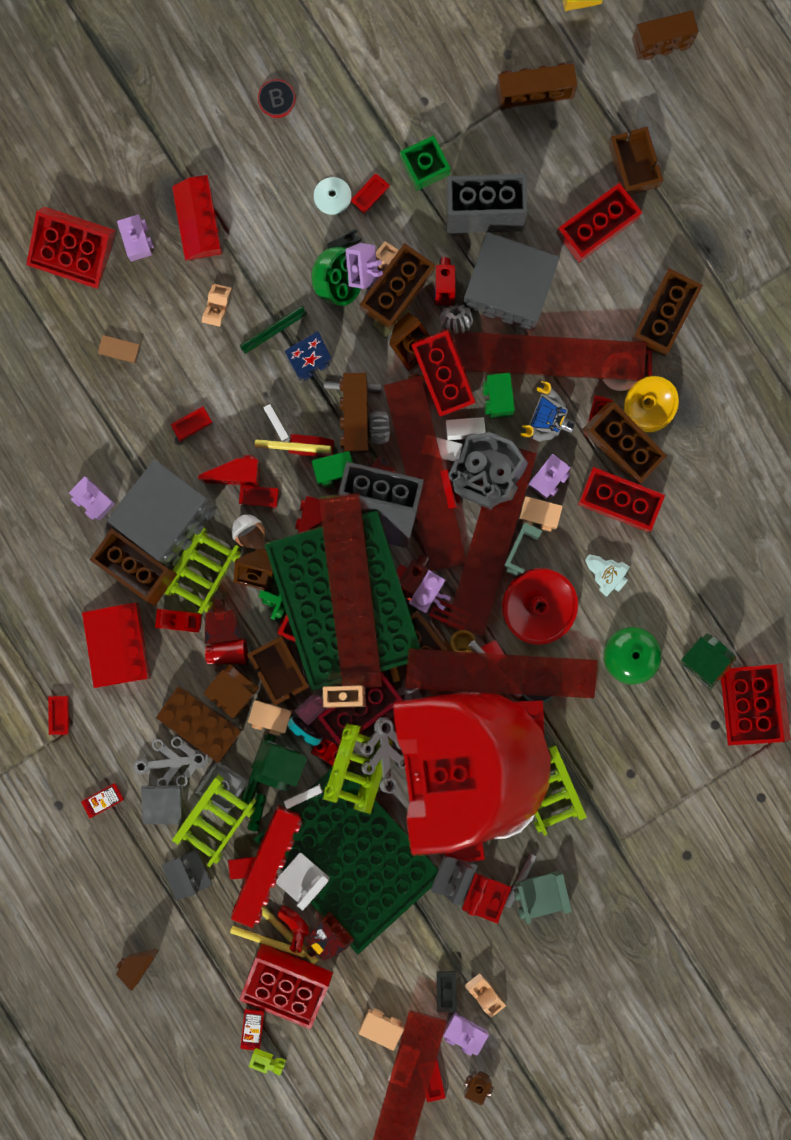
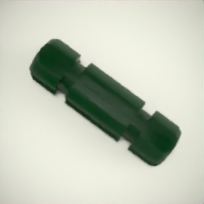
M257 793L255 795L256 802L253 806L256 809L250 816L251 821H249L247 827L250 831L256 832L258 830V821L261 819L263 803H265L266 799L264 794Z

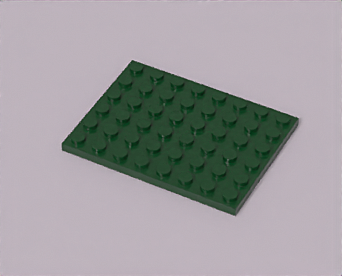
M377 510L264 544L312 691L424 658Z
M331 768L310 787L312 788L320 784L323 790L322 793L288 808L299 813L302 824L298 833H293L294 842L291 850H286L284 854L286 855V861L281 870L284 871L296 856L302 853L330 877L325 886L312 899L311 904L324 918L330 913L331 921L330 919L327 920L333 928L336 926L339 929L337 933L344 940L345 937L353 939L347 942V944L359 955L432 888L439 869L425 854H412L409 836L376 799L371 814L355 810V803L338 798L337 803L323 799L324 790L331 775ZM344 779L341 790L358 796L361 784ZM268 826L254 838L259 846Z

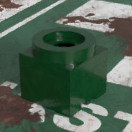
M706 633L698 639L681 659V666L712 690L731 668V664L736 660V656L719 640Z
M262 739L251 767L255 770L253 779L273 788L289 792L291 785L297 787L308 757L297 750Z

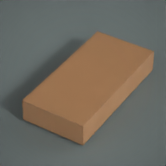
M102 335L98 354L135 364L140 345Z

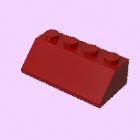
M208 175L190 177L172 186L185 261L222 255Z

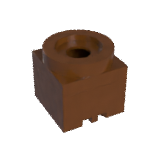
M229 664L219 673L203 694L212 702H215L218 707H221L231 718H236L255 696L259 686L234 665Z

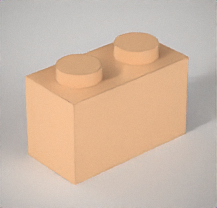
M525 496L518 520L522 521V524L539 525L541 530L551 532L552 529H557L563 506Z
M323 687V707H366L365 687Z
M254 700L248 723L252 724V728L262 730L263 727L268 728L270 733L281 736V733L285 734L287 731L292 710Z
M376 1008L373 1010L368 1009L358 1034L394 1051L404 1030V1025L401 1024L402 1021L395 1017L390 1019L384 1016V1012Z

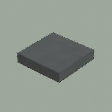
M142 786L143 824H182L181 786Z

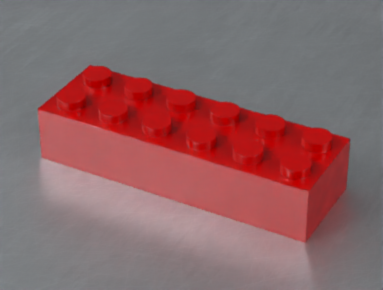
M279 804L277 805L233 907L231 920L253 928L255 923L259 924L263 915L261 908L263 905H267L271 896L269 889L270 887L274 888L278 880V868L282 869L285 864L286 855L284 854L286 850L290 851L293 845V833H298L302 824L298 812L286 809V807Z

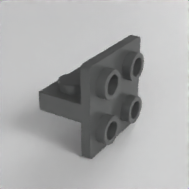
M198 850L189 852L162 865L176 900L193 896L198 891L212 885Z
M444 856L431 891L446 896L453 904L460 905L461 900H464L478 865Z

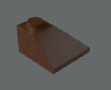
M408 312L394 324L389 345L409 371L418 363L412 343L430 335L422 323Z
M259 548L235 560L233 583L271 591L274 573L265 549Z
M152 949L129 954L126 959L122 957L116 966L119 969L116 975L129 990L133 991L159 950Z

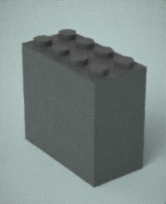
M526 174L447 177V233L511 232L523 230L528 213Z
M487 232L464 297L463 305L465 304L466 308H470V311L476 312L479 310L484 312V315L487 317L495 318L496 316L502 318V321L507 324L516 323L522 329L535 330L560 257Z
M154 459L108 518L107 522L156 560L171 568L179 562L183 551L191 546L193 536L195 534L199 535L202 532L203 525L214 516L217 507Z
M347 462L338 494L334 522L377 510L388 544L407 548L417 512L423 479Z

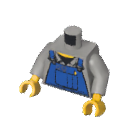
M541 381L544 384L543 389L537 387V391L544 393V395L541 394L530 424L522 426V428L526 429V434L520 433L521 437H529L539 442L557 437L561 429L571 433L575 422L565 418L568 412L565 402L551 388L550 383Z

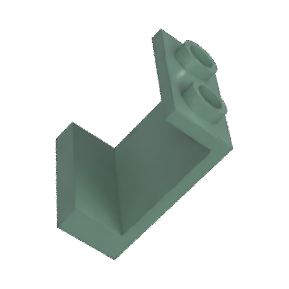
M526 523L523 524L503 567L507 569L506 573L515 577L523 573L524 569L510 562L522 536L525 535L537 541L542 530Z
M560 871L515 882L516 889H513L516 901L519 900L520 904L518 914L520 919H523L527 924L531 923L530 919L550 913L562 911L566 914L572 912L564 877Z

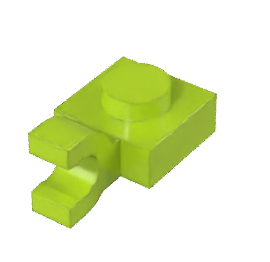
M255 1048L249 1067L265 1074L270 1070L280 1076L286 1060L282 1058L273 1060V1054Z

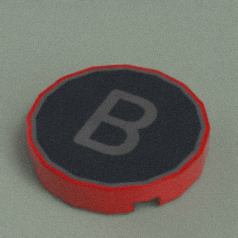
M280 79L270 80L260 88L258 93L259 106L262 112L270 117L282 118L287 116L295 106V92L292 86Z

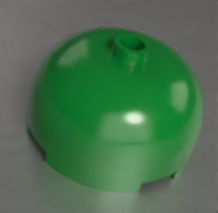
M332 247L323 251L316 258L311 272V282L316 295L324 302L338 306H346L352 303L361 288L353 287L348 293L347 285H349L345 250L347 248Z
M627 627L617 630L609 637L603 648V663L606 670L615 680L624 684L636 685L650 680L657 673L661 665L662 652L659 642L650 632L642 628ZM634 652L639 654V657L636 660L632 657V654Z

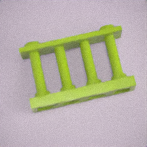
M203 528L199 535L195 534L191 539V546L183 551L179 562L173 569L177 576L164 593L168 596H171L172 593H177L200 606L198 613L203 615L205 612L208 613L213 605V602H211L233 561L235 562L241 555L239 546L235 545L233 550L208 537L206 528ZM205 543L229 556L224 566L199 554V551L196 550L199 544ZM190 560H196L218 572L219 575L215 582L212 583L189 570L187 565ZM181 576L183 578L186 576L209 589L210 591L205 600L180 587L178 581Z
M346 724L331 775L324 790L323 799L337 803L338 798L355 803V810L371 814L383 775L382 759L376 765L374 773L370 775L364 774V777L348 772L347 768L350 760L361 764L369 762L380 747V740L374 746V751L369 758L353 752L356 741L368 743L370 737L359 734V726ZM388 737L389 745L392 746L393 740ZM344 779L361 784L358 796L341 790Z
M556 745L548 747L551 764L554 763L557 769L550 775L549 784L557 780L558 782L562 781L564 788L561 789V792L544 798L539 809L564 798L566 800L569 799L572 806L569 807L570 809L543 821L537 811L535 814L537 821L534 822L538 833L542 832L544 836L548 835L546 827L569 817L577 816L579 820L587 818Z
M219 774L172 839L177 845L182 840L184 842L188 841L211 858L207 864L208 867L213 862L215 864L219 862L223 856L220 853L243 819L246 816L250 817L256 809L253 806L256 802L255 799L248 805L223 788L224 785L221 783L225 778ZM214 794H220L244 811L238 821L213 804L211 798ZM203 809L211 811L233 827L227 836L202 819L200 814ZM192 825H198L222 842L217 851H214L191 834L192 832L189 829Z

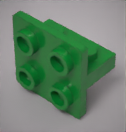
M261 590L258 596L262 599L261 603L270 607L276 605L271 619L277 621L278 618L282 619L285 608L283 607L281 595L278 597Z

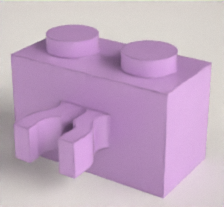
M138 214L118 220L119 230L130 261L151 256V249L154 246L151 237L147 238L145 231H148V226L145 219L142 220Z
M359 243L345 249L349 286L365 289L375 284L378 277L383 275V271L377 270V266L381 265L382 261L376 260L375 245Z
M552 454L528 486L545 500L548 496L552 498L559 490L556 487L560 481L564 483L570 476L568 471L571 467Z
M85 476L69 492L73 496L71 500L78 507L82 505L86 509L84 513L92 520L96 518L100 521L115 505L108 496Z
M429 570L409 604L423 613H426L432 602H435L438 608L444 610L445 607L435 597L450 600L451 597L439 594L445 579Z
M456 1012L453 1013L443 1030L444 1040L453 1046L455 1044L461 1046V1050L468 1055L473 1053L478 1056L489 1036L487 1030Z

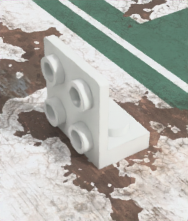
M299 853L278 877L276 884L298 902L297 906L301 910H304L329 881L330 877L304 854Z

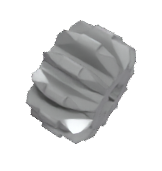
M456 304L455 306L449 305V308H443L440 321L443 330L449 329L450 333L454 332L456 335L459 332L464 334V330H470L473 317L470 308H466L465 304L461 306Z
M381 411L370 413L368 422L371 443H387L390 434L388 414Z

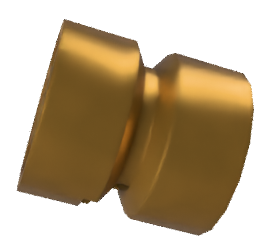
M461 630L453 634L450 646L456 654L468 655L472 652L468 645L472 641L476 642L472 633Z

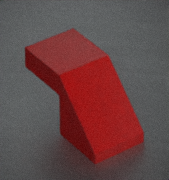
M290 434L291 443L331 446L332 450L331 454L288 450V453L321 458L333 455V439Z
M157 609L155 628L199 633L201 614Z

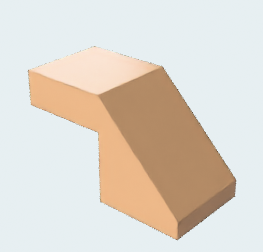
M213 283L208 294V303L202 316V323L221 326L232 288Z
M480 973L465 984L467 990L476 998L482 1009L491 1018L506 1007L502 999Z

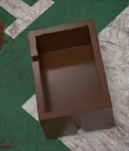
M693 10L637 24L632 37L637 59L649 60L655 55L662 54L665 56L671 54L674 49L685 51L691 48L699 32Z
M648 126L632 130L629 137L628 132L610 137L608 146L617 177L629 195H634L659 188L663 182V177L659 164L656 165L658 160Z
M283 636L247 654L255 670L261 668L262 671L257 674L274 706L290 698L291 692L293 695H296L310 687Z

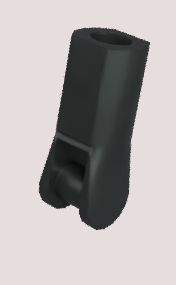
M353 229L327 242L326 245L328 249L332 247L347 248L358 244L362 239L357 235L358 230ZM350 237L352 241L347 243L346 238Z

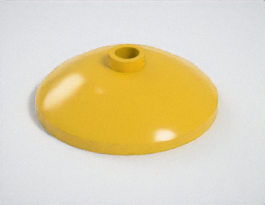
M649 376L635 383L627 393L624 402V412L644 432L658 431L667 426L677 412L679 404L677 390L670 381L663 377Z

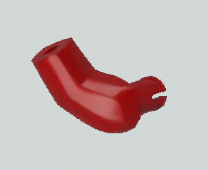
M284 905L278 912V918L289 926L293 934L289 950L296 953V949H298L297 953H301L304 938L309 935V927L297 912Z

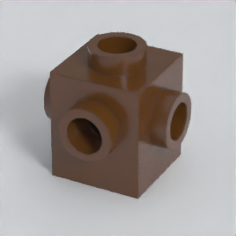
M473 1071L471 1076L468 1075L464 1083L466 1087L464 1097L482 1106L486 1097L489 1098L494 1088L489 1078L490 1076L482 1071L478 1073Z

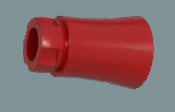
M245 638L205 646V660L207 664L248 665V645Z

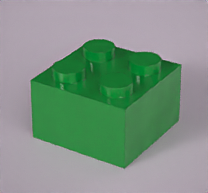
M434 135L400 151V160L416 192L450 176L451 168Z
M510 373L487 375L486 380L482 384L483 396L487 395V400L484 403L485 414H489V419L512 417L515 409Z
M349 451L312 460L319 487L327 489L334 487V483L342 482L346 463H352Z

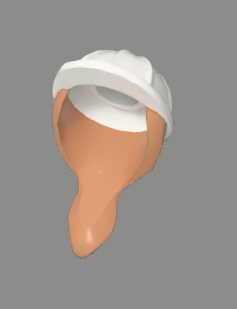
M241 515L234 520L232 538L240 546L255 550L259 548L265 549L266 531L261 520H258L253 515Z

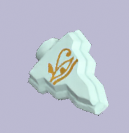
M590 554L586 557L585 562L589 570L595 574V581L600 585L599 590L606 597L614 589L619 592L628 581L624 576L630 566L624 562L605 561L600 556Z

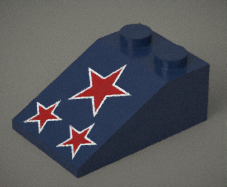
M318 331L284 351L299 381L310 379L314 376V372L319 369L320 371L330 367L329 363L332 362V358Z

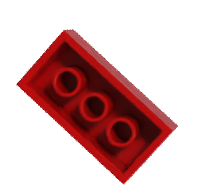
M619 182L561 225L556 234L578 263H580L636 222L643 212Z
M449 329L412 343V348L440 417L476 403V397Z
M593 467L590 470L577 505L649 533L653 529L665 495Z

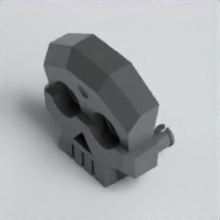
M491 432L466 437L461 457L455 460L449 473V479L453 481L455 493L492 510L497 504L513 499L518 489L516 483L523 475L528 462L517 445L511 440ZM479 460V464L475 466V462ZM501 471H504V474L502 476H499V473Z

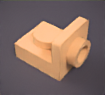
M386 241L376 251V260L382 261V264L377 266L378 271H384L399 251Z

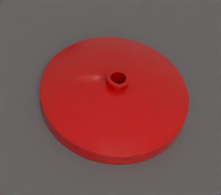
M547 568L531 569L517 576L508 586L502 601L503 619L508 629L520 640L534 645L548 644L564 636L572 627L578 612V597L571 582L559 572Z

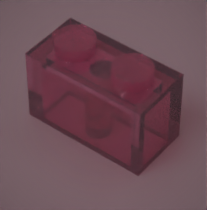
M313 694L295 712L307 725H310L326 707H323V698L320 695L315 696Z

